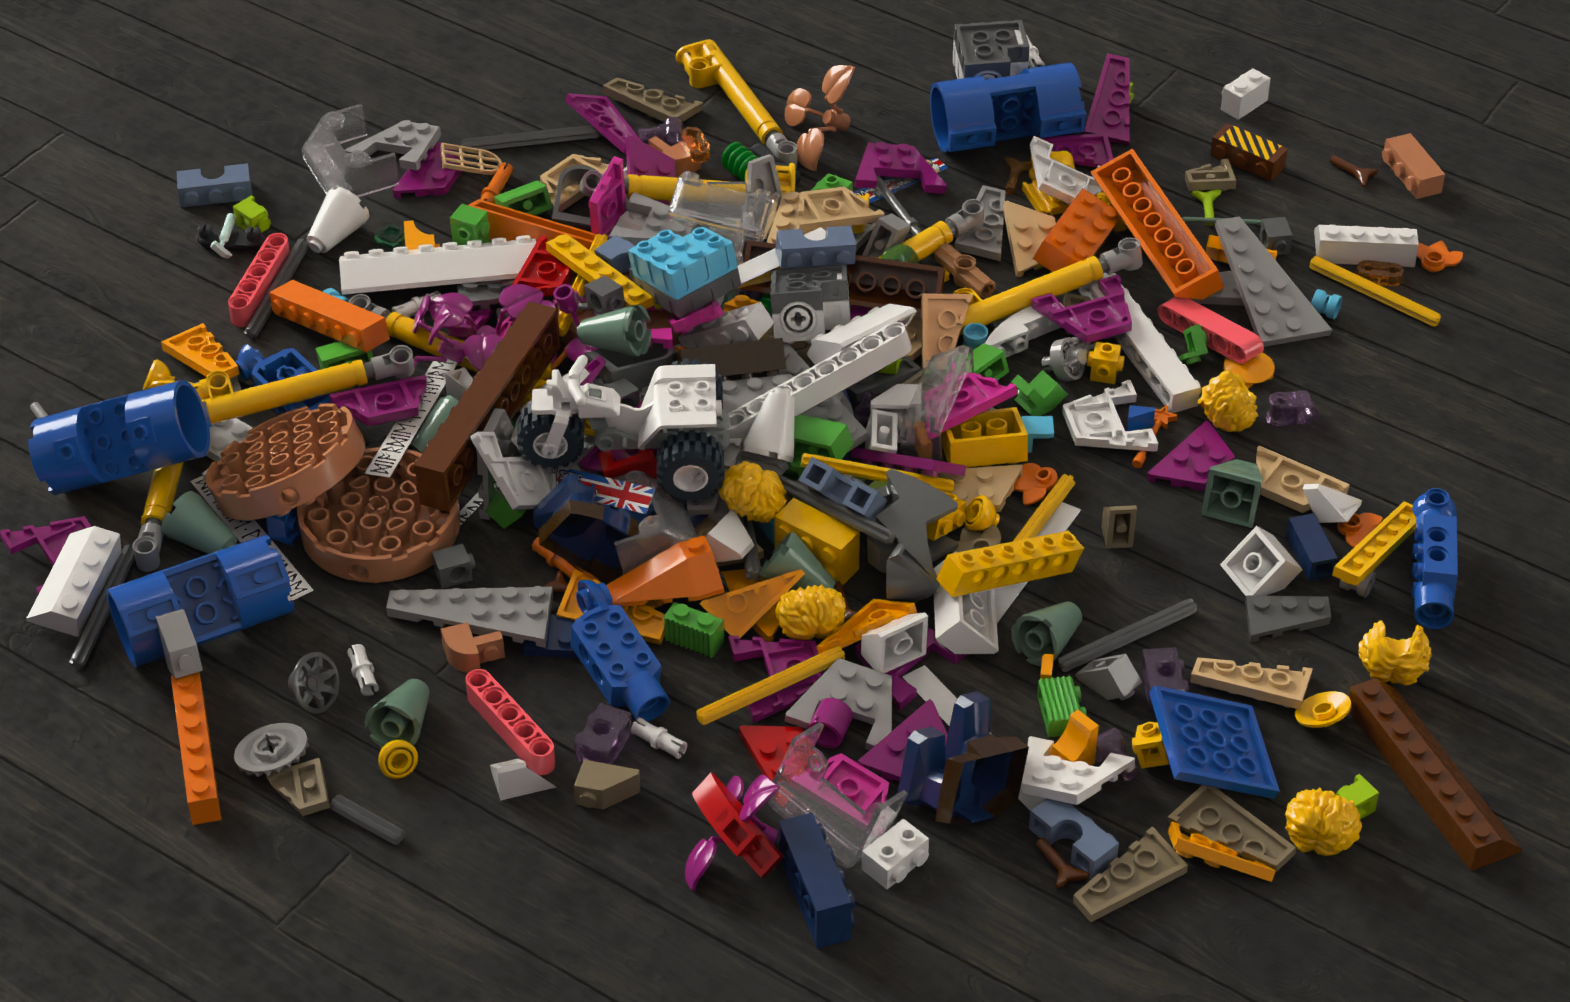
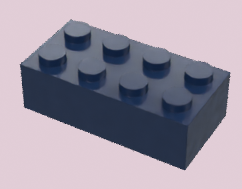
M812 812L779 821V851L785 856L780 863L816 949L851 940V927L855 926L851 908L855 907V900L852 891L846 890L844 886L845 877L841 867L837 868L834 863L835 854L832 846L827 845L825 842L824 827L822 823H817Z

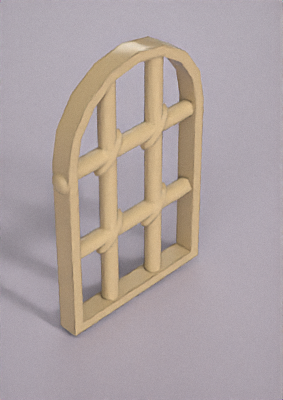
M441 142L443 168L493 175L502 163L501 159L490 151ZM444 148L458 150L459 152L444 150ZM464 152L475 153V154H478V156H477V155L466 154V153H464ZM445 154L458 156L460 160L447 158ZM463 157L477 159L479 163L466 161ZM483 160L497 162L498 166L485 164ZM446 161L458 163L460 165L446 163ZM464 164L478 166L479 168L467 167Z

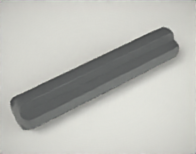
M336 795L331 800V809L393 845H399L405 837L404 830L342 795Z

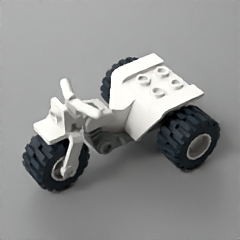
M581 355L569 371V381L563 380L559 370H552V380H547V389H534L532 391V402L528 404V408L524 407L521 415H519L518 451L520 454H523V458L526 461L531 460V464L534 466L541 465L543 469H547V467L558 469L559 466L567 467L569 462L574 463L578 460V456H581L584 448V418H588L591 429L595 430V443L602 451L658 448L657 483L659 487H662V491L665 494L670 493V497L673 499L680 498L682 502H686V500H692V502H698V499L706 500L708 495L714 496L717 493V489H721L723 485L725 468L724 450L722 449L729 446V431L727 430L729 428V415L727 412L722 411L723 383L721 375H718V370L715 368V364L700 363L699 359L689 361L688 358L683 359V362L680 363L677 360L672 362V365L658 367L653 374L641 408H633L629 405L621 404L620 395L612 388L590 383L580 386V374L588 363L587 356Z

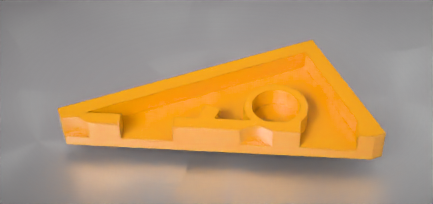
M801 569L703 600L699 604L708 613L724 619V629L731 636H739L740 639L780 599V596L788 592L805 573Z
M880 599L871 600L837 629L838 631L833 632L818 644V653L825 652L835 646L844 648L861 640L862 635L870 630H875L908 614H916L915 603Z
M1171 821L1167 832L1177 854L1186 858L1196 856L1204 859L1203 861L1212 867L1220 868L1223 865L1272 882L1276 872L1275 869L1257 860L1251 862L1237 857L1239 852L1199 833H1193L1189 837L1180 832V824Z

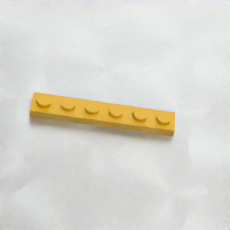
M568 234L559 235L555 239L546 242V249L550 254L588 282H592L605 275L623 287L626 307L641 305L647 309L654 306L653 296Z
M1405 501L1401 503L1334 566L1332 575L1347 584L1358 586L1415 531L1416 517L1413 514V505Z

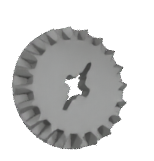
M291 723L270 724L244 737L235 749L234 759L240 771H245L247 775L255 774L259 777L265 773L270 776L272 772L277 771L280 773L283 768H291V763L299 762V758L306 754L305 749L309 747L306 732L298 725ZM269 745H272L274 753H271Z

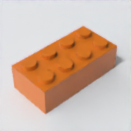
M1082 188L1045 237L1033 259L1054 272L1095 256L1121 217L1115 208Z

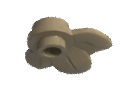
M995 525L985 529L982 534L964 527L960 535V541H957L958 548L952 552H963L998 545L1001 542L1000 531Z

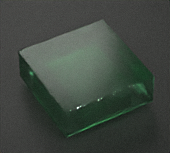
M388 223L374 236L375 243L390 249L399 247L405 241L404 229Z

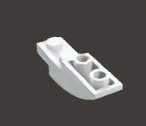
M1029 306L1003 321L990 334L985 344L1003 350L1005 357H1009L1028 349L1029 340L1061 327Z

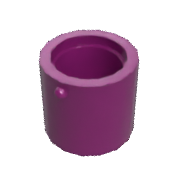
M835 698L821 700L807 727L809 737L816 744L826 748L839 746L853 719L851 708L843 701Z

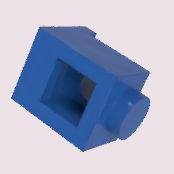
M297 507L291 509L284 516L278 517L273 515L266 517L268 534L271 539L293 545L299 538L300 529Z

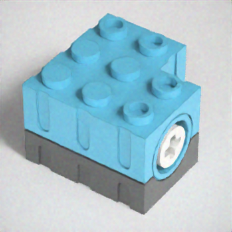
M705 227L696 228L692 233L684 237L676 235L669 229L663 230L656 236L646 241H641L635 247L628 250L635 284L653 296L656 305H660L663 309L674 313L679 318L742 286L733 242Z

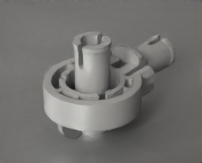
M1068 337L1054 341L1050 349V356L1043 357L1042 366L1049 365V367L1043 368L1044 371L1047 373L1054 371L1057 378L1063 382L1080 379L1084 372V365L1087 363L1089 351L1095 348L1096 341L1092 344L1091 342L1085 343L1077 337Z

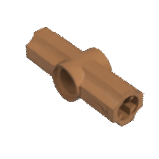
M947 243L940 245L934 252V260L953 275L955 285L974 290L982 299L989 298L993 291L996 290V283L976 267L974 257L962 255Z

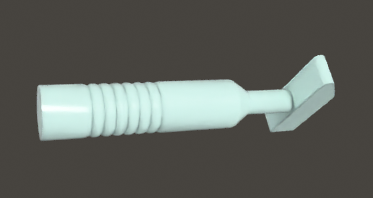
M229 213L226 217L219 237L220 244L215 240L210 246L221 257L227 259L232 254L224 248V245L229 241L236 221V216L232 213Z

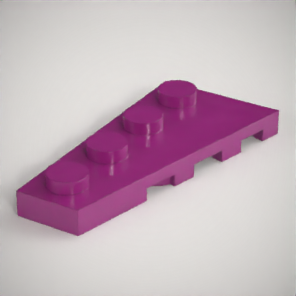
M1107 53L1084 134L1107 133L1109 142L1129 146L1130 58Z
M567 93L565 102L624 154H626L625 139L628 135L641 141L607 96Z
M855 447L852 449L851 454L852 458L861 459L862 464L876 466L877 462H881V467L895 470L897 465L902 466L901 471L917 473L918 469H923V475L938 477V472L965 476L966 466L869 449Z

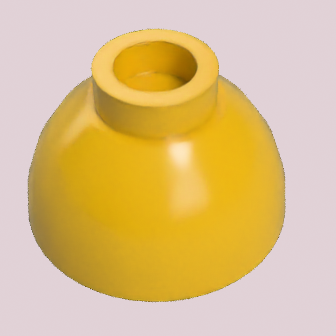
M158 359L153 361L143 390L149 389L150 385L155 381H174L175 377L171 376L169 368Z
M979 495L971 500L965 510L966 519L964 523L969 530L983 531L992 525L997 526L1000 516L996 513L993 502L984 495Z
M392 740L386 743L380 750L378 757L382 773L392 779L408 776L415 769L418 762V753L415 747L404 740Z

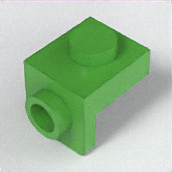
M1198 324L1190 326L1183 331L1189 353L1182 354L1178 358L1181 362H1186L1187 365L1201 362V357L1208 354L1206 347L1207 336L1205 331L1201 329V325Z

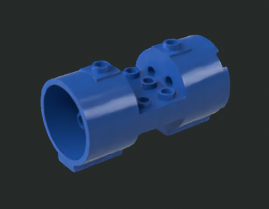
M1071 62L1023 69L1020 75L987 80L982 76L934 82L930 91V111L933 130L939 148L942 152H954L993 146L996 141L1028 136L1031 138L1034 136L1045 138L1084 132L1087 113L1084 101H1081L1079 88L1082 85L1075 66Z
M179 380L37 418L30 425L33 431V438L28 439V446L32 465L40 482L46 481L49 485L48 492L60 495L204 457L209 450V427H212L205 401H201L197 391L188 381Z
M263 535L107 589L106 594L111 615L132 666L137 668L165 658L156 616L183 609L196 644L199 646L294 612L293 600L288 601L287 597L292 591L289 583L290 579L281 555L279 556L276 548L270 549L268 546L271 543L270 537Z

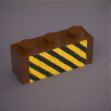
M1226 123L1212 137L1210 156L1220 160L1228 159L1231 165L1272 181L1286 166L1288 148Z

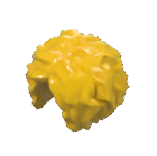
M1223 371L1219 376L1211 378L1209 385L1202 387V396L1197 400L1210 422L1222 431L1241 432L1252 426L1255 418L1259 416L1256 412L1257 405H1255L1257 397L1245 386V380L1239 374L1232 375L1229 371Z
M748 461L732 465L725 471L723 485L718 492L721 499L727 503L729 510H734L736 514L740 513L741 517L746 516L749 521H759L762 524L769 523L771 519H775V515L783 508L787 501L784 497L787 492L778 474L774 471L762 470L760 465Z
M821 584L819 587L817 585L807 586L805 590L799 587L797 590L793 589L782 594L775 613L779 625L783 629V634H786L793 640L810 641L814 637L824 639L833 632L838 631L837 629L844 623L846 605L842 593L835 589L825 588Z
M1382 620L1374 623L1373 628L1369 629V632L1364 634L1362 641L1359 642L1358 649L1359 657L1362 659L1363 666L1370 672V677L1384 683L1390 681L1393 684L1398 683L1404 686L1416 683L1417 678L1429 670L1428 665L1432 655L1429 640L1423 632V627L1417 625L1412 637L1407 640H1396L1385 637V624Z
M1321 788L1317 790L1305 789L1298 792L1296 798H1293L1288 803L1285 812L1287 826L1285 828L1297 850L1302 853L1314 850L1318 855L1331 856L1350 848L1354 842L1359 840V833L1362 828L1361 814L1355 807L1354 800L1347 801L1344 797L1335 795L1333 791H1322Z

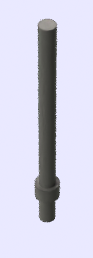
M876 175V188L898 217L911 225L908 233L915 236L922 232L918 221L908 214L881 177Z

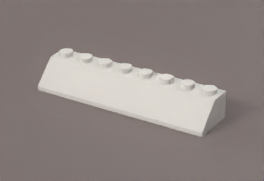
M524 235L518 236L516 240L506 241V238H494L491 240V243H482V240L467 241V245L458 246L457 242L443 243V247L433 248L431 244L418 246V249L408 250V247L393 248V252H384L383 249L369 250V254L359 255L358 251L345 252L344 256H340L339 259L342 295L515 279L535 246L536 239H531V236Z

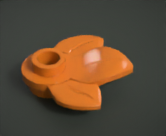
M1443 241L1436 242L1429 247L1419 243L1417 257L1421 260L1423 268L1430 272H1437L1443 270L1446 266L1459 264L1463 258V252H1449Z
M1035 463L1023 464V475L1021 478H1017L1013 491L1023 492L1022 500L1024 506L1042 500L1046 493L1051 491L1057 483V473L1053 468H1041Z
M1354 513L1348 522H1338L1337 529L1341 534L1345 535L1346 542L1354 548L1382 522L1383 517L1373 513H1362L1360 515Z

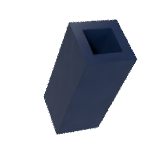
M1315 514L1289 518L1286 538L1308 581L1334 577L1332 574L1338 558Z

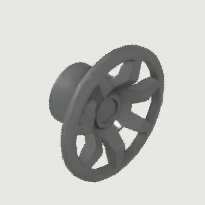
M312 652L304 655L298 661L288 679L289 691L295 697L300 707L309 713H323L334 703L338 696L339 674L331 658L321 652ZM316 657L314 666L311 668L307 661ZM324 660L329 665L330 670L320 673ZM332 675L334 677V689L324 684V680L329 679ZM321 692L332 695L325 705L324 697L320 694ZM313 698L318 708H312L308 705Z

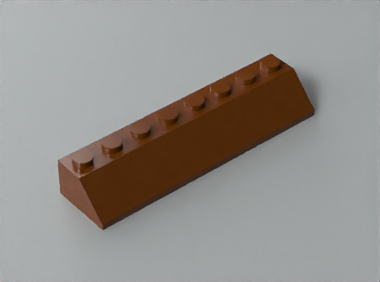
M747 240L744 263L775 249L776 244ZM855 255V264L847 265L850 305L868 308L878 306L881 308L887 304L914 307L917 311L915 314L922 315V294H942L945 268ZM771 281L742 287L740 290L770 294Z
M1376 678L1351 686L1349 698L1352 707L1349 713L1470 871L1521 852L1522 848L1396 688Z

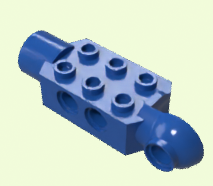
M245 344L238 354V360L235 361L239 369L238 376L244 382L252 380L254 386L317 371L294 348L283 349L265 359L257 349H253ZM327 394L276 407L273 410L278 415L305 406H308L309 410L319 409L318 406L320 404L330 403V396Z
M1432 488L1419 496L1414 501L1412 507L1413 514L1416 517L1414 538L1417 544L1413 543L1412 559L1416 560V563L1413 562L1412 579H1416V582H1413L1411 596L1414 598V617L1416 622L1428 629H1441L1448 626L1454 619V598L1458 576L1457 510L1455 503L1445 490Z
M590 580L578 581L576 599L583 615L577 618L571 626L570 646L610 706H626L635 719L640 717L647 722L654 720L670 704V698L660 685L661 664L621 605H612V597L608 587L603 582L596 584Z

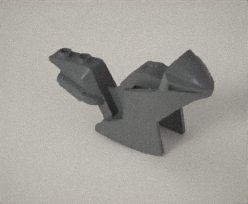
M890 469L886 472L887 485L874 489L888 500L881 513L876 516V523L894 531L896 538L891 545H887L867 535L868 563L886 574L887 600L915 603L931 597L940 586V583L936 580L937 574L933 569L932 562L958 548V542L946 536H942L935 541L927 538L926 526L956 511L958 504L947 494L910 475ZM842 474L853 481L857 480L865 484L863 481L856 479L853 475ZM794 480V482L806 487L800 481Z

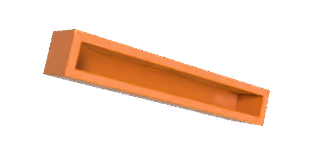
M480 199L468 205L487 211L488 222L490 223V240L506 238V241L516 240L518 236L529 235L531 239L535 238L537 242L540 235L546 236L548 241L559 235L568 234L589 250L597 235Z
M291 280L269 292L271 308L276 315L366 353L390 340L385 317L297 281Z
M200 672L176 679L171 675L186 795L192 825L222 820Z

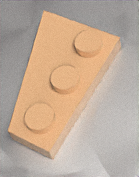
M922 294V369L932 363L941 370H947L973 294Z

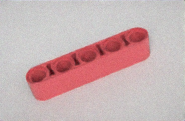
M273 233L266 238L229 298L230 317L234 326H248L290 254L288 237L285 234Z
M1173 297L1158 307V315L1162 322L1181 333L1190 326L1200 324L1201 329L1205 331L1207 336L1206 346L1238 364L1248 362L1264 350L1263 342L1258 335L1189 298Z
M483 669L470 671L466 676L469 703L518 757L525 761L531 771L538 775L551 773L555 768V753L552 740L489 672Z

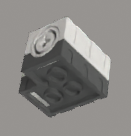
M1022 20L954 24L953 65L955 66L957 79L982 76L987 80L1020 75L1023 69H1028L1030 46Z
M847 264L771 270L770 297L772 319L774 321V339L783 338V343H788L789 345L794 344L795 341L805 340L811 343L812 339L818 334L823 333L825 335V330H832L839 324L844 326L851 321Z

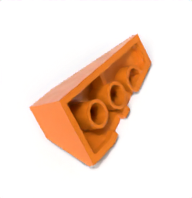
M704 535L675 544L606 585L612 597V605H621V607L645 605L648 600L663 599V603H672L673 598L688 597L689 601H698L725 593L713 552Z

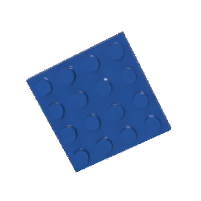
M1156 685L1153 686L1149 694L1174 779L1272 799L1278 795L1280 790L1251 705Z

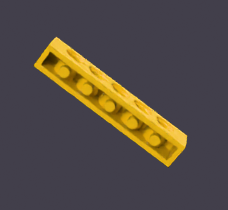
M1068 530L948 554L936 580L951 597L1070 573L1073 572L1084 547Z

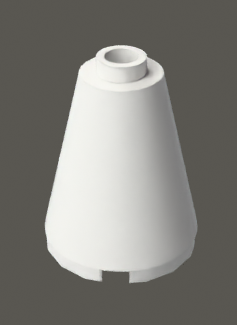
M338 187L336 190L331 188L307 236L309 248L316 253H326L368 221L370 215L367 207L363 209L359 204L361 200L352 192L342 187Z
M775 388V392L769 391L743 443L742 451L793 462L795 398L790 396L791 391L781 388Z

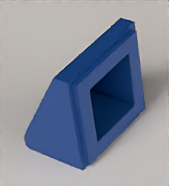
M1129 405L1127 431L1152 428L1155 408Z

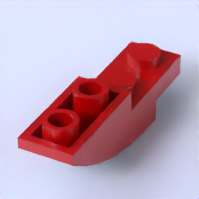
M710 773L692 792L697 805L717 834L736 856H742L761 878H765L785 857L751 819L746 822L740 820V812L743 805L714 773Z

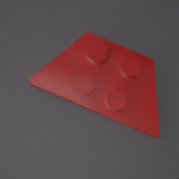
M540 235L512 285L523 284L537 288L543 292V297L552 296L558 286L568 284L575 271L547 251L546 242H548L546 236Z
M739 726V736L762 775L769 777L775 784L780 786L781 789L774 795L784 811L788 810L791 807V802L799 794L802 796L804 794L786 784L787 776L793 772L798 775L808 771L810 765L822 762L802 727Z

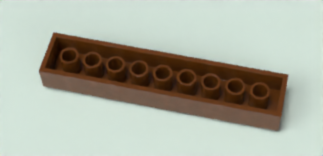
M528 302L523 311L521 310L518 313L514 324L508 327L502 341L497 343L493 354L485 360L479 374L474 376L472 384L462 393L460 401L451 409L446 421L439 426L437 434L427 443L423 454L415 460L413 470L416 473V491L419 493L420 505L450 512L478 470L477 449L470 436L476 432H483L495 408L505 409L511 421L560 349L557 308Z

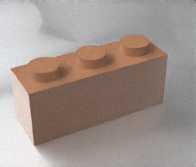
M1411 133L1385 140L1384 150L1382 151L1384 162L1391 167L1395 175L1400 178L1407 190L1416 199L1442 193L1445 173Z

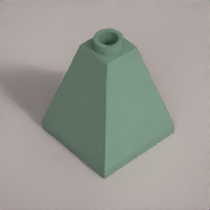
M1235 459L1211 466L1201 515L1253 528L1262 485V477L1257 464Z

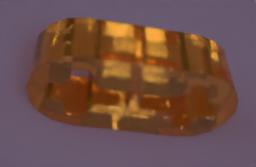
M697 127L684 128L681 132V144L689 158L698 163L709 160L710 144L702 131Z
M1364 260L1358 263L1356 274L1378 285L1397 286L1402 283L1404 269L1397 263Z

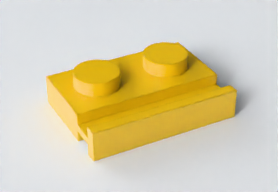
M1032 180L1031 184L1023 182L1022 191L1036 211L1052 216L1064 213L1069 207L1066 202L1050 197L1038 190L1037 180Z

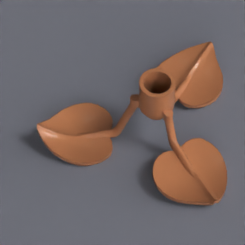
M837 65L827 71L822 83V91L826 94L825 101L833 109L827 110L825 113L808 108L812 97L810 92L805 89L799 88L794 90L787 99L785 120L788 125L793 127L799 126L804 121L806 112L822 117L823 122L827 126L810 128L808 134H802L797 141V160L809 170L817 171V162L824 145V134L822 132H836V130L844 132L850 125V116L843 113V109L838 108L836 103L840 101L855 69L854 66Z

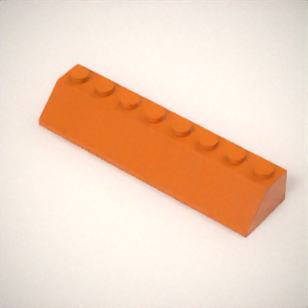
M1133 149L1091 171V175L1132 235L1140 241L1141 248L1175 297L1203 300L1224 288L1218 269Z

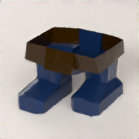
M568 474L534 507L533 523L534 527L538 529L539 545L609 584L630 569L648 552L652 533L645 527V519L655 509V496L653 494L646 514L605 504L597 505L595 504L597 492L595 484L592 483L589 487L578 481V474Z
M978 691L960 695L954 702L946 746L945 734L932 726L914 730L908 737L897 796L909 806L925 805L936 811L935 821L965 825L993 818L1018 800L1029 746L1016 736L997 738L989 733L992 710L990 698Z

